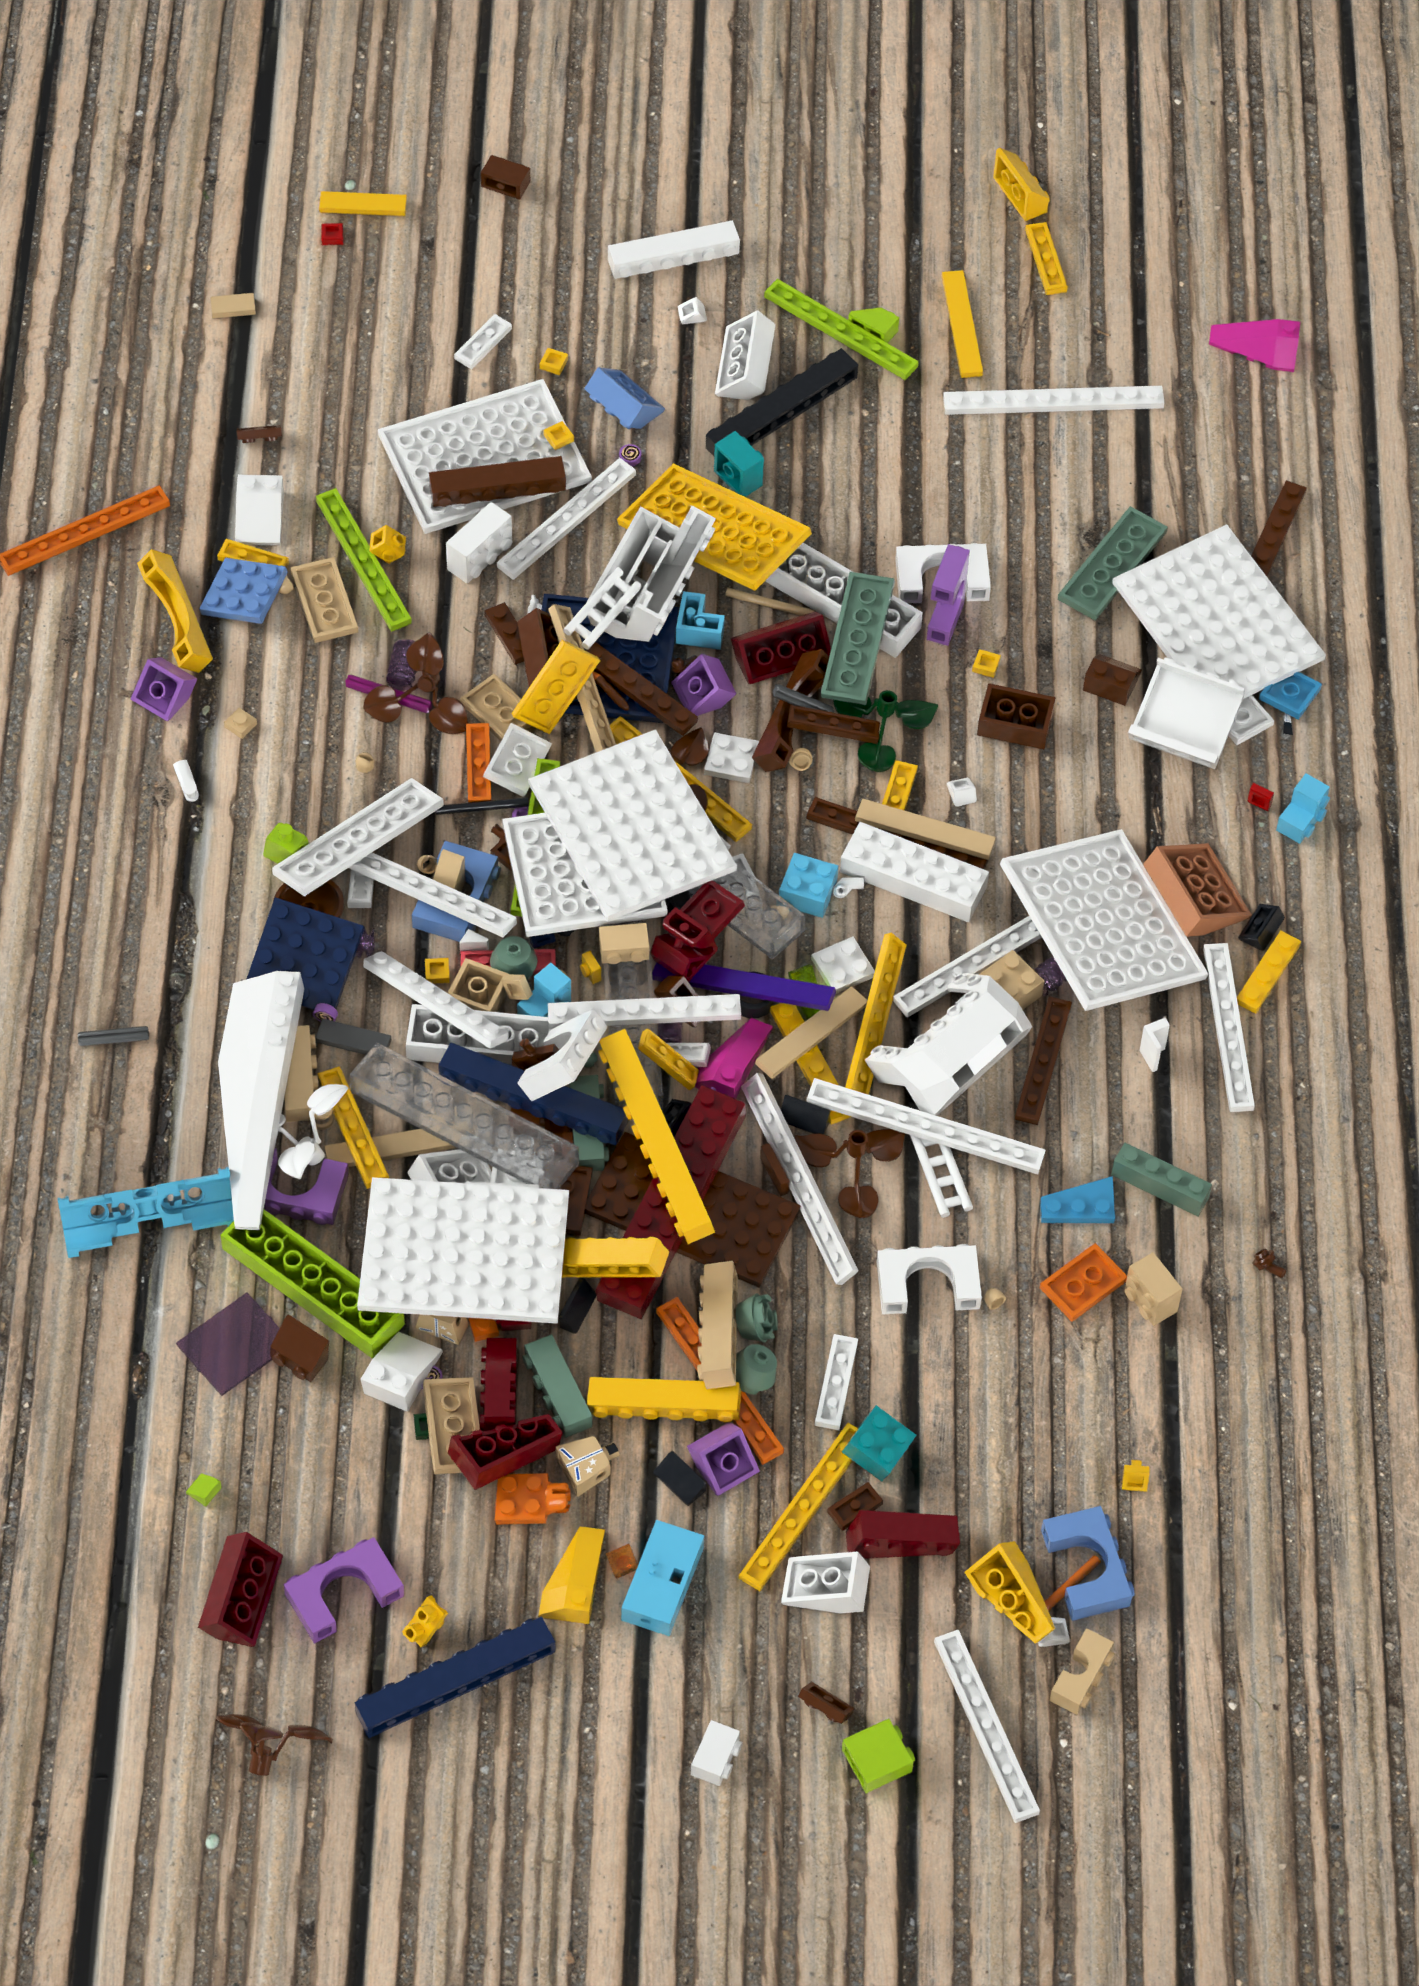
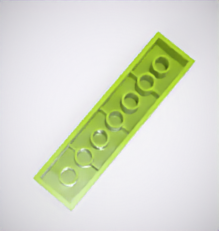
M264 1209L260 1230L235 1229L233 1221L220 1235L224 1251L372 1359L405 1325L404 1313L358 1311L360 1278Z

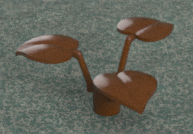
M428 632L415 641L406 653L409 666L415 671H422L418 682L398 697H396L393 687L387 685L378 686L366 696L363 708L373 718L388 723L395 721L402 712L401 704L398 701L418 688L427 693L432 691L433 705L436 707L429 713L432 725L439 731L448 734L465 732L466 724L469 723L463 704L454 697H444L439 703L437 702V692L439 689L436 686L440 682L439 672L443 668L444 658L437 640Z
M702 727L680 738L672 746L671 751L668 749L675 762L680 765L685 762L689 766H695L702 763L708 757L709 745ZM696 784L689 785L702 808L706 811L708 799L705 791Z
M893 1129L875 1130L867 1134L861 1130H854L849 1134L848 1140L843 1141V1145L838 1150L836 1142L828 1135H795L794 1139L806 1163L818 1168L827 1167L831 1162V1158H837L847 1148L848 1154L852 1158H856L855 1187L843 1188L839 1193L838 1203L846 1213L858 1218H867L877 1209L878 1194L871 1186L859 1187L861 1157L865 1153H872L873 1157L879 1161L889 1162L896 1160L902 1153L905 1133Z
M221 1715L215 1719V1721H219L228 1727L241 1729L251 1741L250 1754L252 1757L248 1771L260 1776L269 1775L272 1761H277L279 1752L291 1736L302 1739L327 1740L331 1744L333 1741L332 1738L321 1730L307 1725H289L288 1731L283 1736L281 1731L272 1727L262 1726L259 1721L246 1715ZM282 1738L274 1753L271 1752V1747L264 1745L265 1740Z

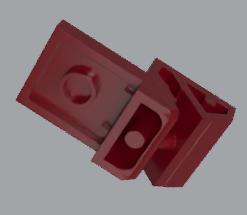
M713 880L704 883L680 910L675 907L663 919L662 926L669 933L655 937L650 951L653 960L674 975L684 976L689 982L718 951L714 939L745 907L743 900Z

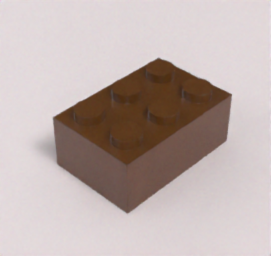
M988 683L979 717L977 736L1044 750L1054 714L1056 697Z

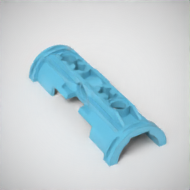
M225 1167V1169L218 1168V1174L158 1184L141 1189L125 1190L70 1201L69 1196H65L62 1199L60 1197L57 1198L68 1258L78 1257L80 1251L113 1246L111 1238L139 1233L138 1222L162 1218L164 1228L192 1223L193 1231L227 1225L228 1227L234 1221L229 1167ZM193 1187H197L202 1190L200 1196L192 1198L188 1195V1191ZM180 1190H183L185 1199L181 1198ZM173 1194V1201L168 1200V1195ZM109 1203H111V1208H112V1212H111V1213H109V1208H108V1204H109ZM120 1203L125 1204L124 1210H120L118 1207ZM95 1205H101L105 1210L101 1215L96 1216L90 1212L91 1208Z

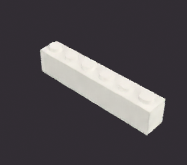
M732 220L608 245V262L614 279L625 278L739 254L740 239Z

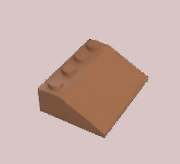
M1208 843L1157 846L1143 864L1186 937L1204 936L1247 920L1252 916Z

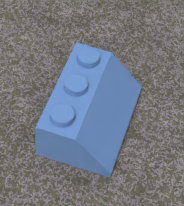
M598 367L584 388L590 394L589 397L593 401L605 406L604 410L608 414L619 418V423L627 429H641L665 410L661 404L621 370Z

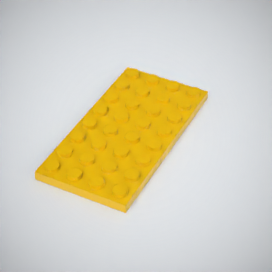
M674 463L617 518L618 525L628 529L641 506L680 528L691 506L700 509L716 518L712 525L715 531L704 552L699 550L694 562L754 591L812 534L810 527Z

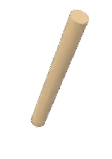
M729 587L726 591L727 597L800 616L815 611Z

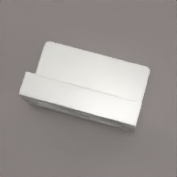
M1166 1018L1145 1025L1139 1051L1152 1072L1157 1071L1161 1051L1165 1050L1170 1026Z

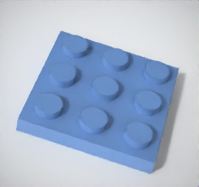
M225 558L199 610L202 615L262 624L288 571L285 566Z

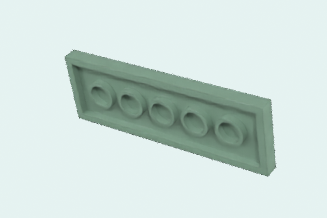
M1130 506L1060 591L1057 600L1096 621L1118 594V590L1112 583L1113 578L1140 566L1167 533L1168 527Z
M857 572L849 573L821 690V698L866 705L895 585L894 578Z

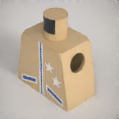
M419 1315L415 1328L459 1345L469 1323L466 1317Z
M594 1436L556 1446V1459L577 1497L607 1478L611 1474L609 1461L620 1456L614 1442L601 1447Z

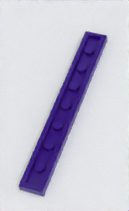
M657 962L651 973L652 980L661 982L667 976H676ZM706 964L689 981V984L695 988L740 994V996L829 1011L836 994L835 987Z

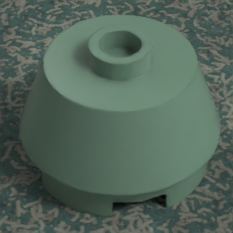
M509 936L502 939L490 957L492 968L511 975H525L526 980L533 975L538 961L534 949L525 939L518 936Z
M756 1293L737 1304V1329L742 1338L759 1342H766L768 1339L775 1338L772 1332L778 1330L776 1310L772 1311L768 1302H771L772 1299L768 1294L759 1295Z
M752 1344L736 1353V1382H739L741 1391L756 1395L758 1391H767L774 1385L776 1381L777 1359L770 1349L763 1345Z

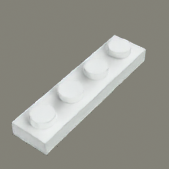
M833 1335L815 1426L840 1430L858 1338Z

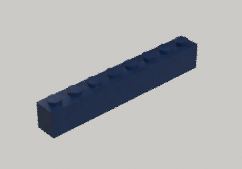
M451 1042L438 1065L439 1078H442V1080L449 1084L455 1083L463 1086L470 1092H478L486 1095L491 1100L502 1101L514 1109L526 1110L535 1117L546 1118L558 1126H567L582 1135H591L603 1143L616 1145L628 1123L623 1108L566 1086L531 1101L517 1084L525 1072L524 1070Z
M542 1616L537 1619H528L521 1626L513 1630L506 1629L502 1631L498 1637L491 1640H482L474 1648L467 1651L461 1650L456 1652L448 1660L434 1662L424 1671L419 1673L412 1672L400 1682L388 1683L376 1693L362 1695L354 1702L355 1713L368 1738H371L555 1653V1640Z

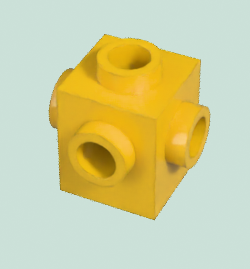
M385 525L371 533L369 552L390 564L405 555L406 537Z

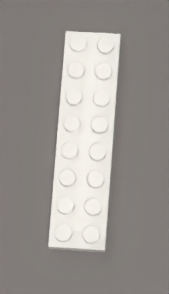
M411 778L272 867L273 875L301 895L306 896L443 807V798Z

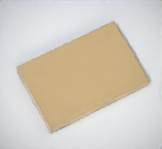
M496 674L491 675L460 698V702L481 723H489V731L500 741H502L511 723L525 730L531 727V725L514 718L511 714L521 698Z

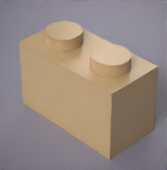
M638 923L599 927L602 964L649 960L647 924Z

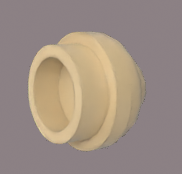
M806 748L795 749L789 759L790 765L798 771L808 769L813 760L811 752Z

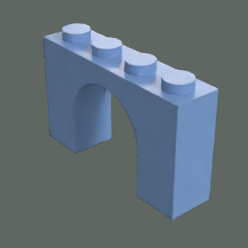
M445 841L437 857V864L443 849L464 856L465 880L473 889L470 897L482 902L485 901V898L489 899L493 889L492 882L498 879L501 867L498 866V856ZM418 900L412 913V928L460 942L468 929L474 932L476 929V925Z
M1101 1506L1045 1519L1042 1522L1041 1533L1048 1553L1072 1547H1087L1098 1553L1105 1563L1106 1570L1098 1579L1066 1587L1064 1600L1071 1621L1130 1607L1132 1597L1135 1595L1132 1582H1127L1125 1576L1127 1573L1125 1562L1123 1559H1119L1117 1553L1119 1551L1117 1539L1115 1536H1111L1109 1530L1111 1529L1109 1516L1103 1513Z

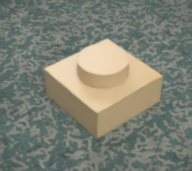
M238 708L224 721V727L241 739L257 725V719L241 708Z
M506 974L501 979L509 999L528 1000L533 995L525 975Z

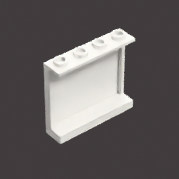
M1158 658L1156 669L1134 724H1131L1128 731L1129 739L1215 769L1245 695L1244 688L1238 682L1220 680V677L1213 673H1207V675L1200 673L1193 666L1186 665L1183 667L1177 665V662L1173 659L1164 658L1163 660Z

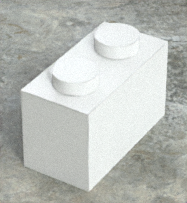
M711 1720L691 1764V1775L717 1786L721 1785L723 1778L728 1779L733 1767L730 1764L733 1756H738L743 1742L739 1741L740 1731Z

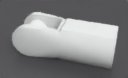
M180 760L174 763L173 766L186 800L194 802L199 797L197 786L187 760Z

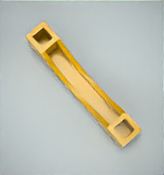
M151 549L137 564L144 581L157 594L171 617L175 631V643L172 652L178 667L200 673L213 660L172 556Z

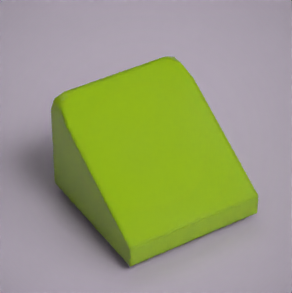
M201 1473L188 1488L186 1494L206 1507L220 1491L221 1481Z

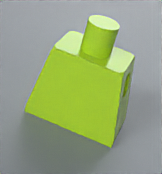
M278 823L266 838L263 856L278 864L308 845V839L302 833L294 830L290 824Z

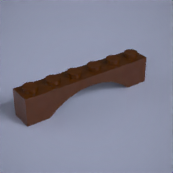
M822 649L802 653L786 687L812 697L823 685L829 656ZM779 700L752 756V759L765 772L785 768L794 751L792 747L794 728L787 727L788 711L792 704Z

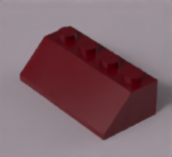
M815 611L731 638L737 663L749 685L794 671L802 653L822 649L830 657L831 652L823 615Z
M248 1532L227 1536L198 1628L216 1639L254 1647L283 1554Z

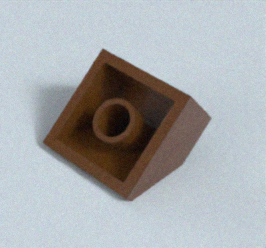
M1099 654L1093 658L1085 674L1083 691L1126 706L1142 669Z
M288 1314L270 1346L271 1359L281 1367L286 1366L291 1369L297 1378L301 1380L306 1379L309 1382L313 1381L328 1361L329 1340Z

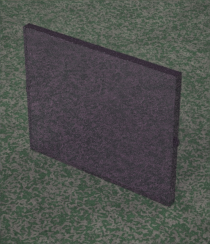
M247 1292L176 1342V1345L193 1363L197 1371L201 1372L216 1391L223 1396L272 1361L270 1346L280 1328L272 1320V1317L268 1316Z

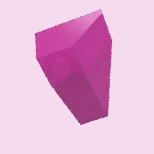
M1274 319L1211 325L1209 345L1232 354L1237 352L1247 356V360L1252 362L1254 360L1266 364L1265 367L1273 370L1294 372L1300 322Z
M750 1018L709 1056L707 1067H698L699 1072L695 1088L700 1089L701 1085L710 1089L713 1087L717 1092L736 1099L741 1086L745 1083L756 1059L771 1034L773 1026Z

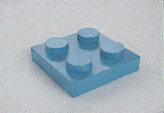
M1296 672L1294 675L1276 684L1265 687L1260 693L1259 700L1299 720L1321 690L1322 683L1300 672Z

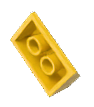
M1002 148L996 149L993 178L1024 221L1047 213L1048 203L1050 202L1049 195L1040 187L1037 178L1029 172L1026 163L1022 162L1017 154Z

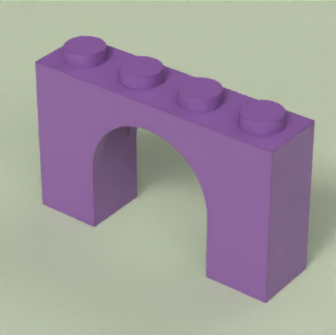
M947 545L931 590V600L937 601L928 625L927 640L947 646L950 643L965 600L970 550L964 549L961 546Z
M275 1148L264 1210L272 1215L282 1214L296 1220L306 1219L320 1225H334L349 1176L348 1163L324 1158L317 1182L308 1192L295 1196L285 1195L277 1191L271 1184L278 1162L277 1148Z
M374 1537L369 1540L359 1541L354 1548L346 1552H338L331 1560L323 1564H315L308 1572L302 1575H294L284 1584L285 1596L314 1644L337 1632L336 1621L322 1599L323 1591L331 1581L344 1576H352L363 1580L370 1587L382 1608L404 1597V1585Z

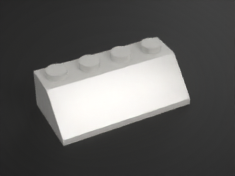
M758 310L726 326L715 395L718 397L750 400L765 392L776 324Z

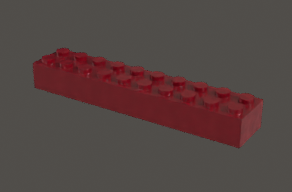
M701 1085L674 1137L702 1201L746 1117V1103ZM658 1177L653 1178L622 1239H627L628 1237H655L661 1240L662 1244L669 1251L661 1277H602L596 1288L597 1301L641 1320L684 1236L679 1237L674 1223L678 1222L676 1216L671 1218L665 1204L669 1203L667 1196L662 1198L658 1190L657 1184L661 1183Z

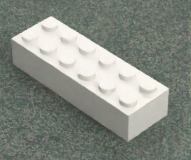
M859 822L843 852L840 864V873L851 877H864V882L966 922H970L987 888L989 871Z
M412 1004L406 1040L407 1060L440 1063L451 1042L512 1066L513 1052L524 1050L520 1046V1042L523 1039H529L535 1047L545 1046L543 1041L551 1030L549 1029L548 1017L474 1010L509 1032L508 1041L490 1049L425 1006Z

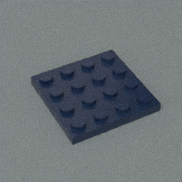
M275 897L247 979L275 971L300 972L304 985L301 1006L314 1010L317 1004L325 1003L337 1010L365 927Z

